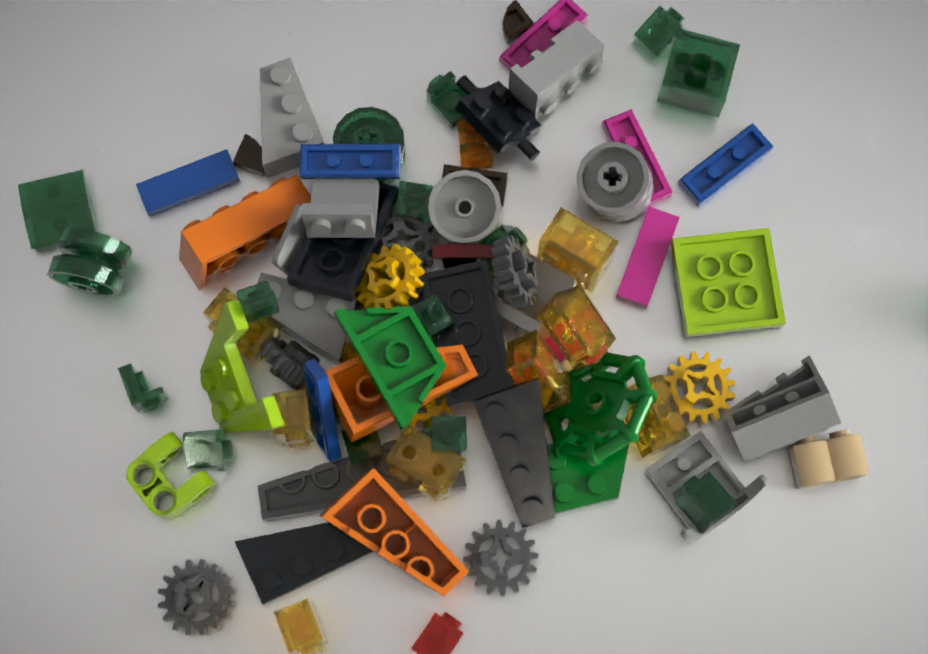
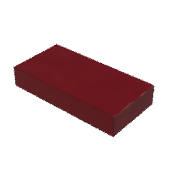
M435 244L432 257L452 260H492L495 258L491 251L494 245Z

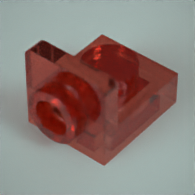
M444 612L442 617L434 613L411 649L418 654H451L464 635L459 630L462 623L447 612Z

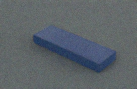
M752 123L681 177L678 184L699 207L768 154L774 146Z
M301 144V179H400V144Z
M225 149L140 182L136 186L148 216L236 183L240 179L229 152Z
M316 359L304 362L303 368L316 442L326 458L332 462L342 457L329 378Z

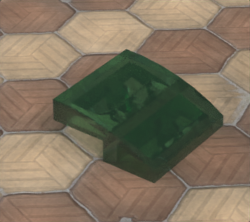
M83 170L18 184L21 207L31 249L98 234L90 205L91 197Z

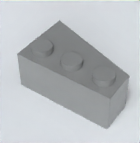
M578 20L550 40L551 45L542 53L538 49L532 52L529 56L532 61L521 68L516 64L510 68L508 89L535 118L539 117L542 113L544 115L549 114L557 105L559 97L564 93L567 95L572 93L580 84V78L587 72L589 74L594 73L603 62L602 56L605 45Z
M291 58L260 68L262 166L267 178L299 167L301 144H324Z
M261 272L251 302L256 314L288 335L298 339L314 352H318L333 362L334 365L345 362L350 342L336 320L334 311L339 308L360 310L358 297L354 296L352 302L289 286L287 279Z
M810 355L801 360L803 366L789 376L782 373L775 378L777 384L762 394L759 390L755 391L723 413L744 462L762 457L769 452L794 444L798 440L825 431L841 423L830 392Z

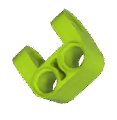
M174 432L164 435L148 447L128 466L126 471L128 483L151 512L165 520L178 517L203 499L216 486L207 472L201 471L176 489L162 472L161 468L176 457L185 447ZM150 468L152 470L151 480L146 484L140 485L138 483L139 473L144 469ZM166 494H171L173 496L172 506L166 511H160L158 507L160 498Z

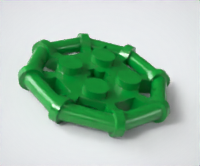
M600 349L595 352V356L568 373L564 371L560 375L562 380L549 408L544 410V421L547 422L553 441L552 449L558 457L564 458L567 456L587 461L590 465L597 466L602 464L603 459L631 442L636 444L640 439L638 434L649 409L657 401V392L652 389L645 370V360L639 355L626 356L609 353L606 349ZM610 367L619 368L616 373L607 372ZM588 375H590V376L592 377V378H590L589 380H587L586 382H584V381L582 380L583 378H585V377L588 376ZM633 377L638 389L629 390L626 382ZM602 400L600 407L594 410L592 408L593 405L600 403ZM631 404H636L628 424H625L624 420ZM568 418V427L563 430L561 423L564 419ZM578 437L587 438L586 447L574 444ZM604 437H605V438H611V439H609V440H607L606 442H604V443L601 444V439H602V438H604Z

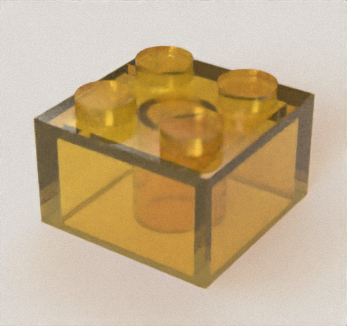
M560 207L539 241L537 258L573 276L577 282L576 289L581 291L587 289L593 292L611 264L619 241Z

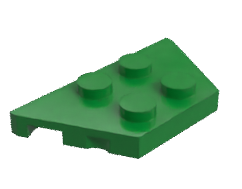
M399 306L392 309L369 307L366 310H346V308L335 310L334 316L400 430L405 429L447 367L412 306Z
M578 437L574 444L586 447L587 438ZM605 437L602 438V439H601V444L604 443V442H606L607 440H609V439H611V438H605ZM553 444L548 445L549 468L551 471L556 514L618 499L629 444L603 459L602 464L592 466L587 461L567 456L560 458L553 452Z

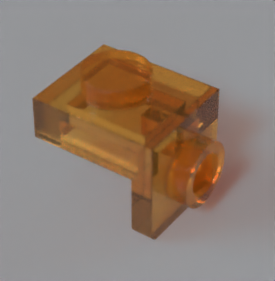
M466 120L457 121L461 167L475 169L493 167L492 147Z

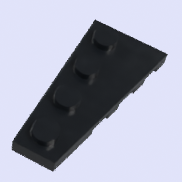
M540 376L475 398L473 401L522 528L555 518L556 514L540 391Z
M329 522L234 541L262 605H266L374 553V551Z

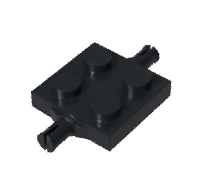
M466 75L457 81L456 85L467 96L459 100L455 109L498 154L507 149L519 148L530 161L540 154V150L528 138L535 135L542 125L511 94L508 88L499 81L485 88H477Z

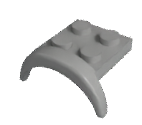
M702 431L695 434L646 470V474L688 529L680 534L686 542H692L703 537L728 520L758 495L768 483L767 478L764 475H760L745 488Z

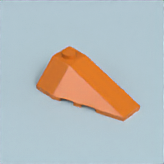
M463 345L436 348L447 367L420 407L478 376ZM359 357L349 359L325 371L329 378L334 409L350 442L356 441L395 421Z

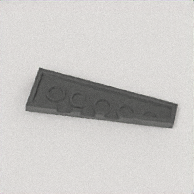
M455 420L416 432L414 435L399 440L383 443L381 446L366 451L362 450L353 453L351 456L333 462L329 461L314 466L306 471L303 470L258 485L262 520L267 521L322 512L369 468H374L401 498L466 488Z

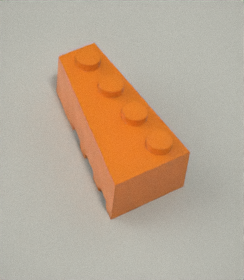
M297 174L288 179L282 177L260 193L257 191L251 192L241 202L231 207L229 205L220 207L211 217L203 221L194 220L187 224L183 231H181L179 260L198 290L207 286L209 283L206 278L219 270L222 275L233 270V265L245 254L252 258L262 252L269 244L271 238L276 242L280 241L294 207L297 204L310 203L311 195Z
M369 468L319 515L443 596L469 572L374 468Z

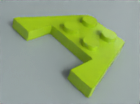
M239 300L226 302L200 369L201 385L208 393L212 404V416L219 424L222 433L270 430L283 427L285 424L274 396L261 398L257 402L238 351L236 341L249 329Z

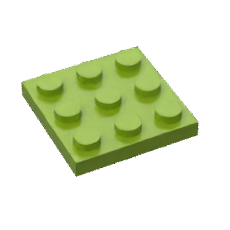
M770 228L672 238L670 244L685 338L783 327L786 324Z

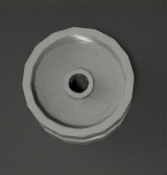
M621 142L602 143L591 149L580 162L576 175L578 190L590 210L600 218L613 222L628 221L641 214L650 203L654 191L653 176L642 154L631 145ZM614 180H621V182L616 181V186H611Z
M461 170L449 173L437 182L430 193L428 211L430 220L441 237L452 244L475 245L492 236L499 225L502 206L499 192L491 180L478 172ZM463 202H468L471 207V211L467 214H462L459 211Z

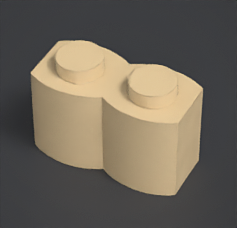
M849 429L829 433L830 439L817 441L816 436H808L796 442L797 445L788 449L797 489L856 479L870 474L860 434L850 435Z

